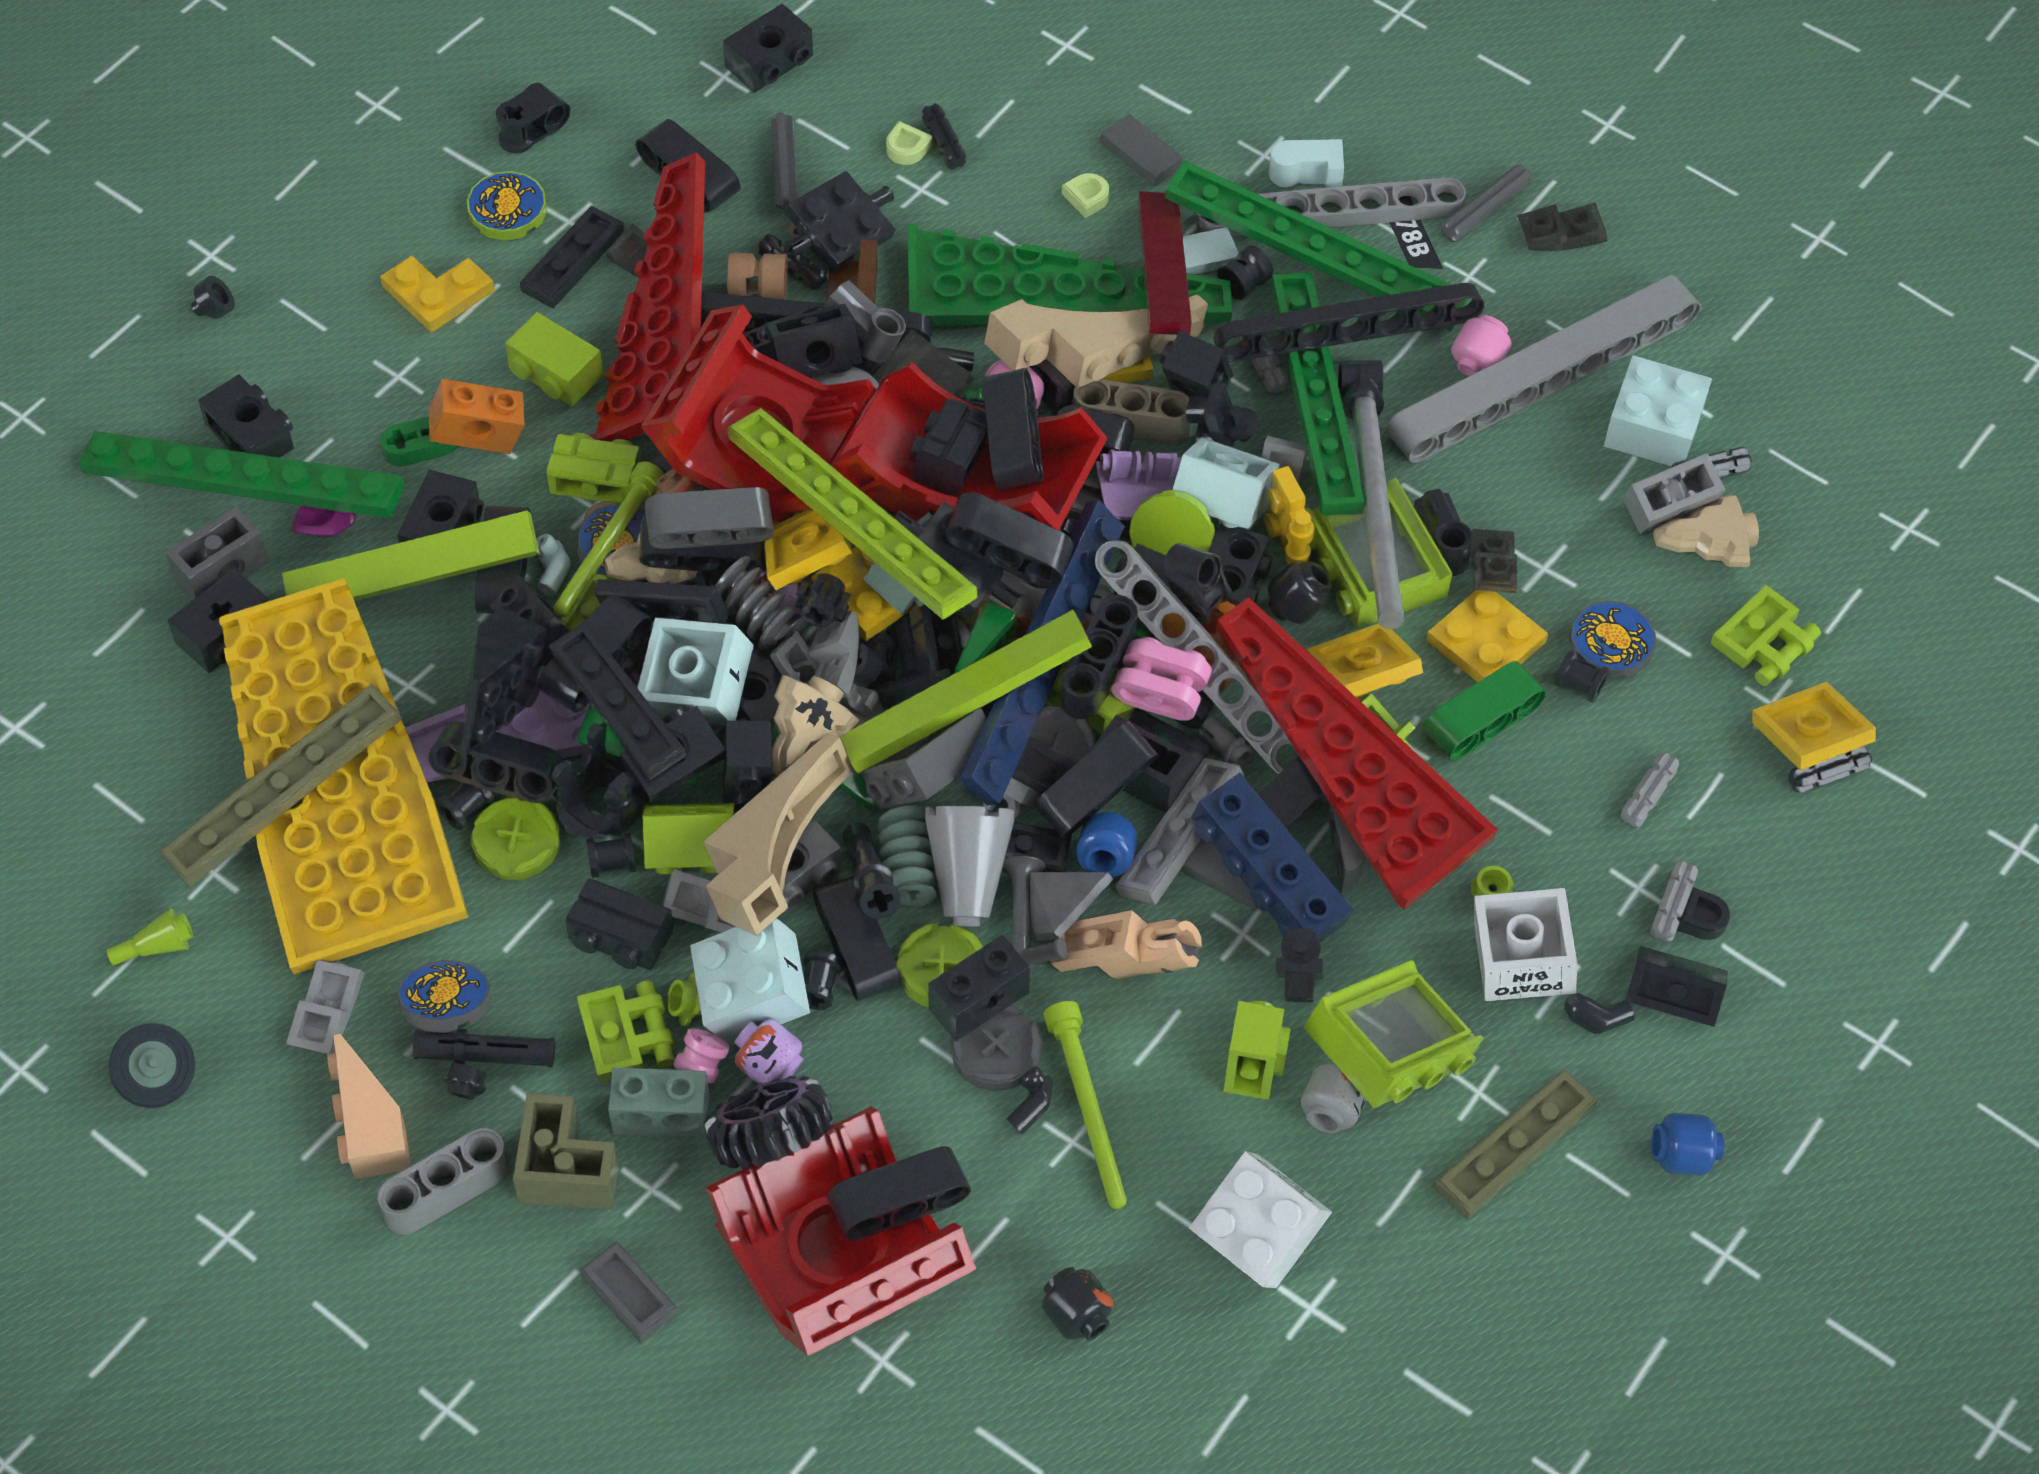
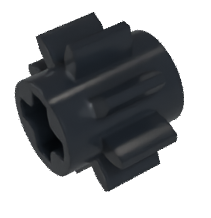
M828 573L817 574L813 582L806 578L802 580L796 593L798 599L795 607L801 609V617L807 623L816 627H827L832 619L843 622L849 608L847 603L851 594L845 592V585L838 577Z

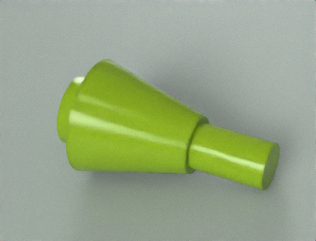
M170 908L133 935L132 939L106 949L107 956L111 964L115 966L139 955L149 956L188 950V940L193 938V931L185 914L177 915Z

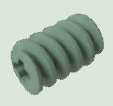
M909 805L891 809L884 813L878 821V831L880 833L878 841L880 848L879 860L887 865L892 872L893 884L900 893L901 901L899 906L910 908L923 907L936 898V890L932 887L935 885L936 875L932 872L935 867L933 857L931 856L932 852L925 821V807Z

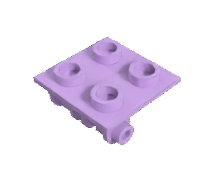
M1109 450L1108 454H1101L1100 461H1096L1095 466L1103 505L1118 520H1131L1133 514L1145 498L1173 489L1182 457H1177L1176 453H1156L1153 463V454L1147 451L1143 463H1141L1140 451H1134L1133 455L1132 452Z

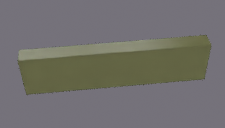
M1563 1069L1439 1177L1435 1182L1434 1188L1468 1220L1593 1110L1598 1099L1569 1072Z

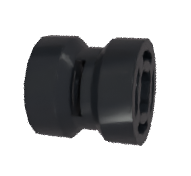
M1249 245L1238 253L1236 260H1228L1217 270L1218 279L1230 281L1232 298L1243 300L1253 292L1255 285H1263L1270 280L1274 271L1267 255L1258 247Z

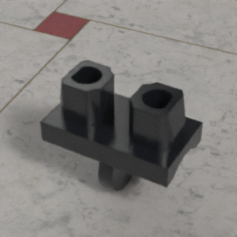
M1213 383L1209 395H1191L1185 412L1189 423H1199L1195 433L1196 442L1203 437L1232 447L1237 440L1241 442L1248 441L1256 432L1259 423L1253 410L1232 405L1225 383Z
M1295 928L1289 931L1282 939L1281 951L1283 957H1276V973L1278 977L1285 978L1284 998L1286 1002L1314 1003V979H1324L1323 959H1318L1321 951L1320 940L1310 929Z

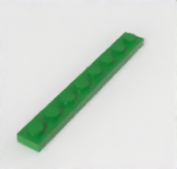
M1186 160L1182 162L1166 189V199L1375 297L1452 285ZM1469 298L1458 303L1455 308L1467 305ZM1434 304L1425 306L1418 314L1427 313L1434 307ZM1455 325L1442 328L1452 332Z
M1312 273L1272 274L1271 290L1276 313L1320 307ZM1320 324L1310 325L1303 333L1313 332ZM1329 346L1285 353L1321 516L1363 514L1364 496Z
M99 431L93 432L78 462L85 474L391 519L405 487L401 475Z

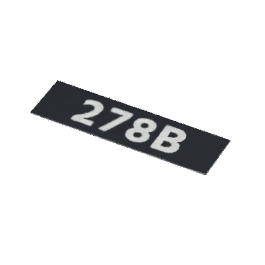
M1410 196L1399 198V201L1404 205H1414ZM1421 220L1389 222L1409 265L1415 268L1443 269Z

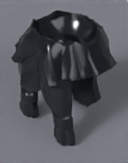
M603 722L601 724L594 723L589 728L587 749L580 758L578 769L572 771V762L565 760L560 762L552 773V779L558 789H555L553 796L558 801L556 810L559 814V820L566 827V832L576 837L584 836L589 839H602L620 835L621 832L626 831L629 826L635 823L643 810L644 797L634 783L636 775L631 770L626 771L620 759H606L607 724ZM608 787L604 796V800L608 804L607 815L598 816L591 813L585 806V799L589 792L596 788Z

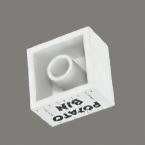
M1565 888L1474 896V928L1485 1001L1576 993L1577 958Z
M1245 1151L1190 1225L1189 1229L1259 1285L1266 1288H1277L1331 1215L1332 1211L1259 1154Z

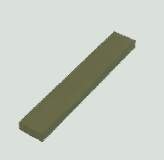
M372 684L163 847L159 851L161 856L190 888L402 720L399 712Z

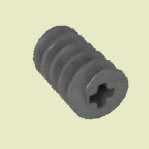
M745 556L738 559L724 572L715 587L723 602H725L729 615L737 614L735 618L736 624L740 627L748 626L747 635L753 640L760 639L758 643L759 648L764 652H769L776 649L790 633L794 631L800 632L804 628L806 621L803 618L794 622L791 620L796 611L794 604L784 609L779 607L785 598L783 592H779L772 597L768 595L772 588L769 580L758 585L756 581L761 575L762 570L760 567L746 572L745 568L751 558Z

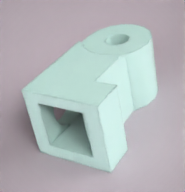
M1342 139L1285 140L1273 146L1270 156L1269 178L1274 184L1280 187H1293L1298 183L1325 184V188L1342 186L1344 175Z

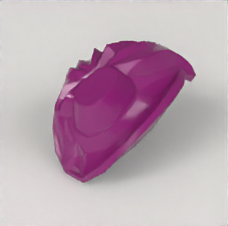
M300 506L290 531L295 534L316 535L317 537L338 536L354 525L357 514Z

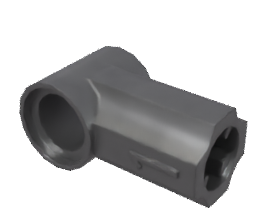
M848 280L829 296L825 305L832 307L845 303L854 318L856 333L859 337L860 353L868 360L885 362L891 357L905 331V321L894 310L878 308Z

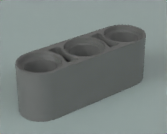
M751 487L663 493L651 496L645 501L649 542L655 548L672 549L756 543L768 540L774 535L769 492L763 488Z

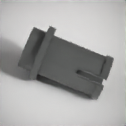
M1216 716L1210 717L1202 724L1208 732L1206 733L1203 729H1199L1197 738L1211 745V748L1222 757V762L1243 767L1249 761L1253 750L1249 747L1250 743L1245 737H1237Z

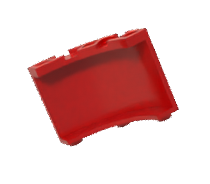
M911 362L882 379L831 463L835 470L871 500L896 513L893 518L901 510L918 522L928 512L934 516L944 501L955 508L958 497L969 492L988 497L1059 531L1108 437L1082 407L1061 415L1038 418L1044 475L1042 483L999 491L992 474L989 440H987L960 493L956 496L938 490L936 485L931 487L913 479L912 472L915 461L909 459L912 446L917 436L924 438L927 436L924 434V428L931 411L940 412L945 401L949 398L967 404L969 409L973 407L985 411V409L974 406L949 393Z

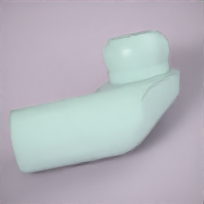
M544 534L536 539L539 550L538 559L545 569L537 584V588L541 593L553 597L558 592L571 568V560L559 540H555L552 535Z

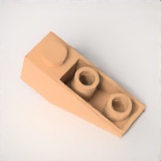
M341 1034L333 1035L335 1053L327 1054L331 1080H339L340 1094L332 1095L336 1122L344 1121L345 1135L337 1136L341 1164H350L355 1180L404 1171L411 1167L406 1127L400 1107Z

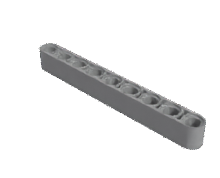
M1676 276L1665 277L1403 409L1388 422L1385 429L1386 433L1410 462L1417 463L1685 327L1697 317L1701 310V303Z

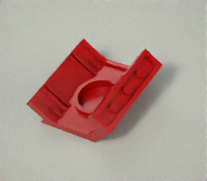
M743 304L711 310L641 427L676 473L712 490L751 487L767 490L769 492L772 519L781 523L793 517L796 511L803 512L811 508L734 444L728 437L727 428L762 408L831 465L876 391V388L869 379L834 385H826L813 380L761 354L752 347L743 334L752 316Z
M872 1106L831 1125L823 1133L820 1140L811 1142L809 1148L800 1149L795 1152L794 1156H786L778 1162H768L762 1167L753 1165L748 1169H742L705 1187L718 1221L714 1225L779 1333L807 1356L976 1270L962 1227L952 1223L939 1229L930 1215L856 1241L846 1239L827 1199L828 1192L835 1185L848 1178L897 1162L880 1113Z

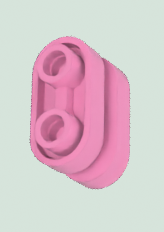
M1143 637L1129 642L1123 657V664L1126 668H1122L1117 672L1111 691L1117 699L1130 706L1176 720H1190L1194 718L1201 700L1197 692L1205 689L1212 669L1208 662H1206L1205 657L1196 651H1182L1165 646L1154 638Z

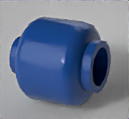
M1102 812L1091 816L1083 824L1076 848L1079 863L1087 872H1108L1112 878L1122 875L1131 866L1137 845L1136 830L1129 820L1116 813Z
M1670 1113L1664 1117L1661 1124H1656L1653 1128L1651 1153L1653 1159L1659 1161L1661 1167L1667 1173L1701 1176L1711 1171L1715 1160L1722 1159L1724 1154V1137L1721 1132H1716L1713 1121L1706 1115Z

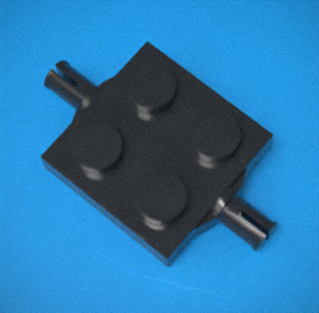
M844 171L790 202L784 213L797 228L799 237L784 244L785 253H790L788 257L794 259L809 249L820 256L833 272L860 257L861 240H877V246L892 238L896 229L879 209L894 200L892 190L888 192L890 188L883 186L880 190L868 195L851 175Z
M944 501L934 516L922 525L901 510L898 512L894 519L977 587L978 598L959 609L970 617L978 604L990 595L1001 601L1011 610L1013 609L1022 594H1019L1001 581L1004 570L968 554L948 542L945 534L954 511L952 506Z

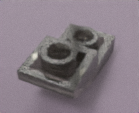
M1596 202L1560 213L1556 204L1517 215L1528 250H1569L1607 242V233Z
M1472 529L1471 574L1473 589L1478 591L1516 593L1517 554H1515L1514 532Z

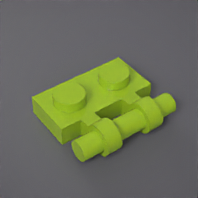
M1765 585L1713 634L1710 644L1743 669L1754 659L1758 661L1762 667L1755 673L1754 677L1760 685L1767 686L1774 679H1781L1790 670V664L1798 656L1804 657L1814 647V641L1821 635V631L1816 624L1811 622L1802 629L1793 623L1797 619L1800 609ZM1777 637L1786 643L1779 651L1770 646Z
M647 980L636 985L638 997L625 1000L621 985L576 996L599 1083L611 1081L613 1068L644 1069L641 1055L649 1053L655 1055L659 1068H668L673 1065L675 1058L672 1049L675 1047V1041L671 1030L666 1029L662 1016L665 1012L662 996L656 994L652 981ZM644 1019L648 1032L635 1035L631 1020Z

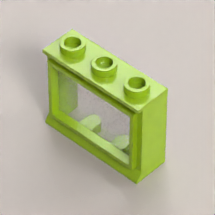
M1394 478L1386 485L1404 613L1447 598L1452 571L1397 478ZM1309 507L1305 508L1306 512L1311 515V521L1314 525L1313 539L1308 544L1318 561V565L1327 573L1331 580L1332 587L1336 592L1337 605L1344 616L1349 615L1356 629L1378 622L1365 511L1363 510V514L1321 516L1319 507L1313 510Z
M1413 960L1322 997L1303 1026L1305 1031L1373 1108L1392 1100L1394 1103H1399L1406 1099L1414 1090L1422 1086L1427 1090L1435 1086L1446 1075L1453 1073L1455 1076L1464 1073L1475 1062L1476 1057L1473 1054L1484 1039L1481 1035L1474 1036L1472 1031L1418 973Z

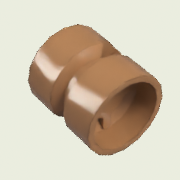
M729 253L728 294L787 300V254L764 253L761 259H756L753 253ZM758 276V283L750 281V277Z

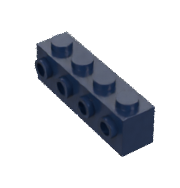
M1238 773L1199 801L1191 816L1196 832L1205 842H1211L1219 851L1226 869L1233 876H1239L1250 889L1251 898L1257 907L1262 911H1268L1279 924L1278 929L1283 938L1292 929L1302 927L1314 932L1321 942L1345 924L1354 911L1353 908L1241 773Z

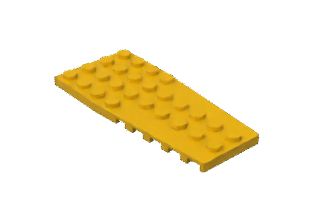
M342 578L219 618L226 646L224 652L230 670L232 682L230 687L232 699L236 705L239 723L237 728L239 739L243 746L245 758L243 764L247 781L371 684L398 711L345 579ZM402 720L256 834L258 851L290 969L294 975L315 968L317 960L332 963L469 918L434 798Z

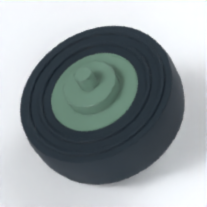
M158 1023L142 1024L124 1033L114 1045L109 1059V1075L116 1091L126 1101L145 1108L162 1107L177 1100L189 1087L195 1072V1057L187 1039L174 1028Z

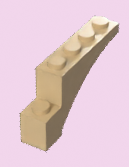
M1198 294L1189 297L1192 320L1190 335L1193 337L1200 335L1203 329V321L1208 303ZM1021 299L990 312L984 344L1012 370L1037 365L1047 359L1072 384L1079 388L1093 381H1099L1106 375L1122 368L1131 367L1138 361L1154 354L1162 353L1166 344L1169 341L1174 342L1177 335L1149 333L1147 309L1123 312L1067 311L1030 305Z
M830 733L826 734L703 842L718 873L706 885V888L721 920L757 936L788 908L783 896V889L792 853L816 811L831 793L854 772L840 737Z

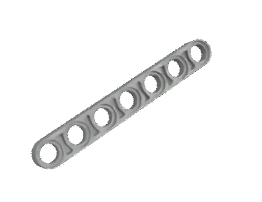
M1445 177L1260 193L1259 195L1284 207L1296 206L1303 211L1302 215L1333 228L1447 218L1464 206L1466 189L1459 180ZM1447 192L1455 195L1457 200L1454 202H1444L1437 195ZM1403 196H1412L1416 198L1419 203L1413 206H1407L1402 204L1399 201V198ZM1365 199H1372L1377 201L1380 206L1376 209H1367L1360 202ZM1331 202L1338 204L1341 210L1334 213L1327 212L1322 209L1321 205ZM1197 213V228L1200 232L1226 227L1219 223H1212ZM1228 228L1231 236L1243 235L1237 231Z
M1120 540L1109 541L1101 545L1095 556L1097 570L1118 595L1127 596L1133 600L1137 606L1138 617L1163 645L1182 651L1193 650L1196 646L1203 645L1212 650L1214 663L1211 666L1212 672L1203 691L1276 773L1280 774L1285 767L1280 765L1277 760L1278 749L1284 744L1291 743L1247 676L1131 545ZM1112 547L1121 548L1125 551L1128 559L1125 569L1118 573L1111 572L1104 563L1105 554ZM1140 580L1150 581L1156 588V598L1149 605L1139 604L1133 597V588ZM1174 612L1183 617L1185 630L1181 636L1172 638L1163 632L1162 620L1168 613ZM1227 678L1236 679L1243 686V696L1236 703L1226 702L1220 696V684ZM1263 711L1271 717L1272 729L1268 734L1259 736L1251 732L1248 727V720L1253 712Z

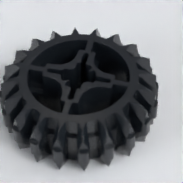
M789 1076L782 1080L775 1079L768 1083H759L753 1088L744 1089V1092L738 1095L730 1096L727 1102L719 1104L715 1111L710 1113L707 1117L708 1121L704 1125L707 1132L706 1138L719 1164L727 1165L728 1168L741 1167L748 1169L753 1165L762 1167L768 1162H778L786 1156H794L795 1152L800 1149L809 1148L811 1142L820 1140L823 1133L831 1127L830 1122L833 1119L830 1112L831 1105L827 1094H825L818 1081L809 1079L806 1076L798 1078Z

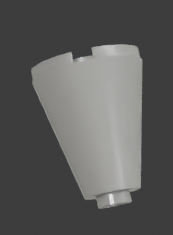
M936 806V809L927 807L925 808V821L944 917L953 918V926L980 927V918L990 917L1014 824V810L999 808L998 812H988L986 807Z

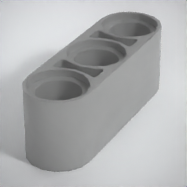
M489 1128L476 1129L388 1179L380 1187L377 1199L386 1226L392 1232L399 1235L411 1234L501 1182L505 1178L509 1166L501 1136ZM481 1154H495V1156L489 1161H475V1159ZM442 1177L454 1178L452 1182L445 1186L434 1185ZM398 1202H412V1204L404 1210L392 1209L393 1206L396 1205Z

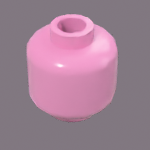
M1488 315L1468 319L1451 347L1453 358L1458 362V370L1467 376H1471L1503 360L1512 345L1510 336L1507 334L1508 328L1505 324Z

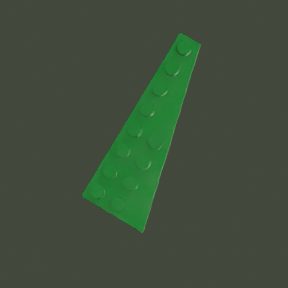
M908 224L909 312L924 314L932 320L933 326L988 325L990 312L1021 299L1030 305L1067 311L1123 312L1147 309L1143 265L1141 270L1117 266L1116 260L1104 258L1103 263L1079 259V253L1024 243L1022 246L1015 245L1012 247L1001 245L991 237L981 236L979 241L957 237L953 230L943 229V233L940 234L918 230V224ZM1187 273L1189 297L1198 294L1208 303L1203 323L1231 322L1232 301L1230 281Z

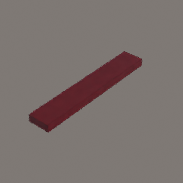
M1139 191L1137 204L1149 333L1178 335L1179 331L1190 335L1192 320L1179 204L1166 199V193Z

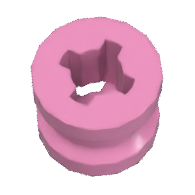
M695 1028L688 1029L684 1038L686 1044L684 1052L677 1054L673 1065L677 1070L706 1071L708 1083H714L719 1074L717 1067L719 1060L726 1058L730 1046L722 1038L708 1031Z

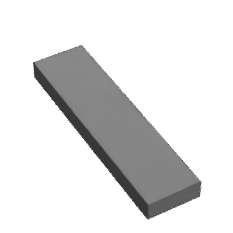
M1208 758L1202 760L1183 790L1138 852L1131 866L1116 884L1115 888L1120 897L1152 905L1158 903L1201 840V837L1194 828V821L1191 819L1200 800L1238 773H1241L1244 777L1245 775L1240 765Z

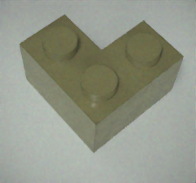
M526 1094L513 1176L519 1203L613 1210L619 1171L615 1142L576 1140L579 1120L574 1096Z

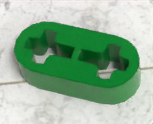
M429 416L393 425L387 428L380 438L383 456L388 463L394 466H407L453 453L458 448L455 445L430 442ZM398 442H403L405 447L402 449H397V446L395 444Z

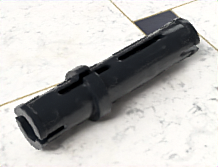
M459 1028L456 1033L428 1032L416 1029L413 1038V1057L415 1060H451L454 1063L466 1065L467 1061L548 1066V1068H553L556 1042L555 1038L468 1034V1029Z

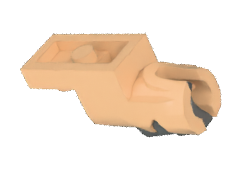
M1130 910L1075 921L1060 937L1067 944V957L1064 959H1053L1050 964L1060 972L1099 966L1110 977L1115 979L1143 974L1172 973L1173 971L1197 966L1199 959H1197L1199 947H1202L1201 935L1197 927L1189 921L1170 919L1147 924L1135 912Z

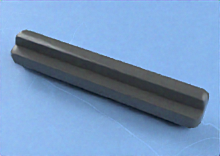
M783 112L776 114V118L771 120L776 206L779 209H786L790 202L799 198L794 119L791 115H784Z
M1522 164L1512 167L1445 220L1441 230L1443 236L1447 237L1451 242L1458 241L1530 183L1531 172L1525 169Z

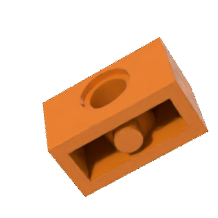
M442 379L429 406L430 442L511 454L525 425L523 392Z

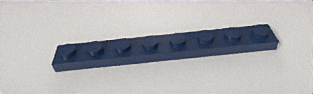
M1100 500L1086 502L1070 537L1073 542V549L1062 582L1057 587L1046 589L1026 635L1071 610H1074L1080 622H1082L1102 578L1095 564L1096 552L1106 542L1119 540L1125 527ZM1115 547L1109 549L1105 554L1104 563L1106 566ZM1062 664L995 700L959 778L987 806L1000 804Z

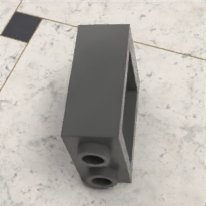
M978 708L860 772L871 799L878 804L881 810L926 800L961 776L987 720L983 710Z

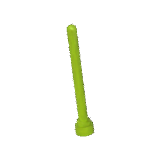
M639 462L629 476V493L555 603L554 612L557 616L566 617L570 614L642 502L659 490L656 482L664 474L659 467L650 462Z
M1059 1002L1051 1005L1043 1012L1048 1032L1054 1034L1056 1040L1061 1041L1108 1203L1111 1208L1119 1210L1126 1205L1127 1198L1078 1037L1081 1033L1080 1026L1083 1024V1018L1077 1002Z

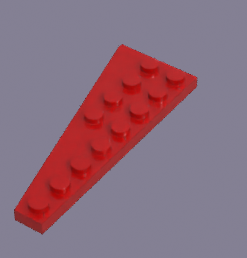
M696 152L663 167L653 203L655 211H657L656 217L650 227L646 229L643 239L648 244L644 260L637 262L634 271L639 276L635 292L628 293L615 343H617L616 348L619 351L611 367H608L605 379L609 382L605 400L599 401L596 408V413L600 416L596 434L589 435L595 440L608 442L616 439L629 440L646 433L641 427L701 329L705 161Z
M1249 597L1218 619L1216 631L1396 903L1403 910L1494 839L1498 829Z

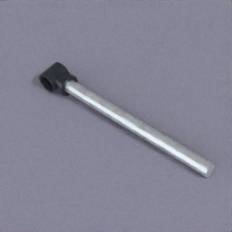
M1340 360L1338 388L1341 401H1343V410L1350 419H1353L1361 487L1365 501L1364 511L1378 622L1383 628L1395 629L1403 624L1404 613L1377 417L1384 409V398L1382 395L1383 365L1381 360Z

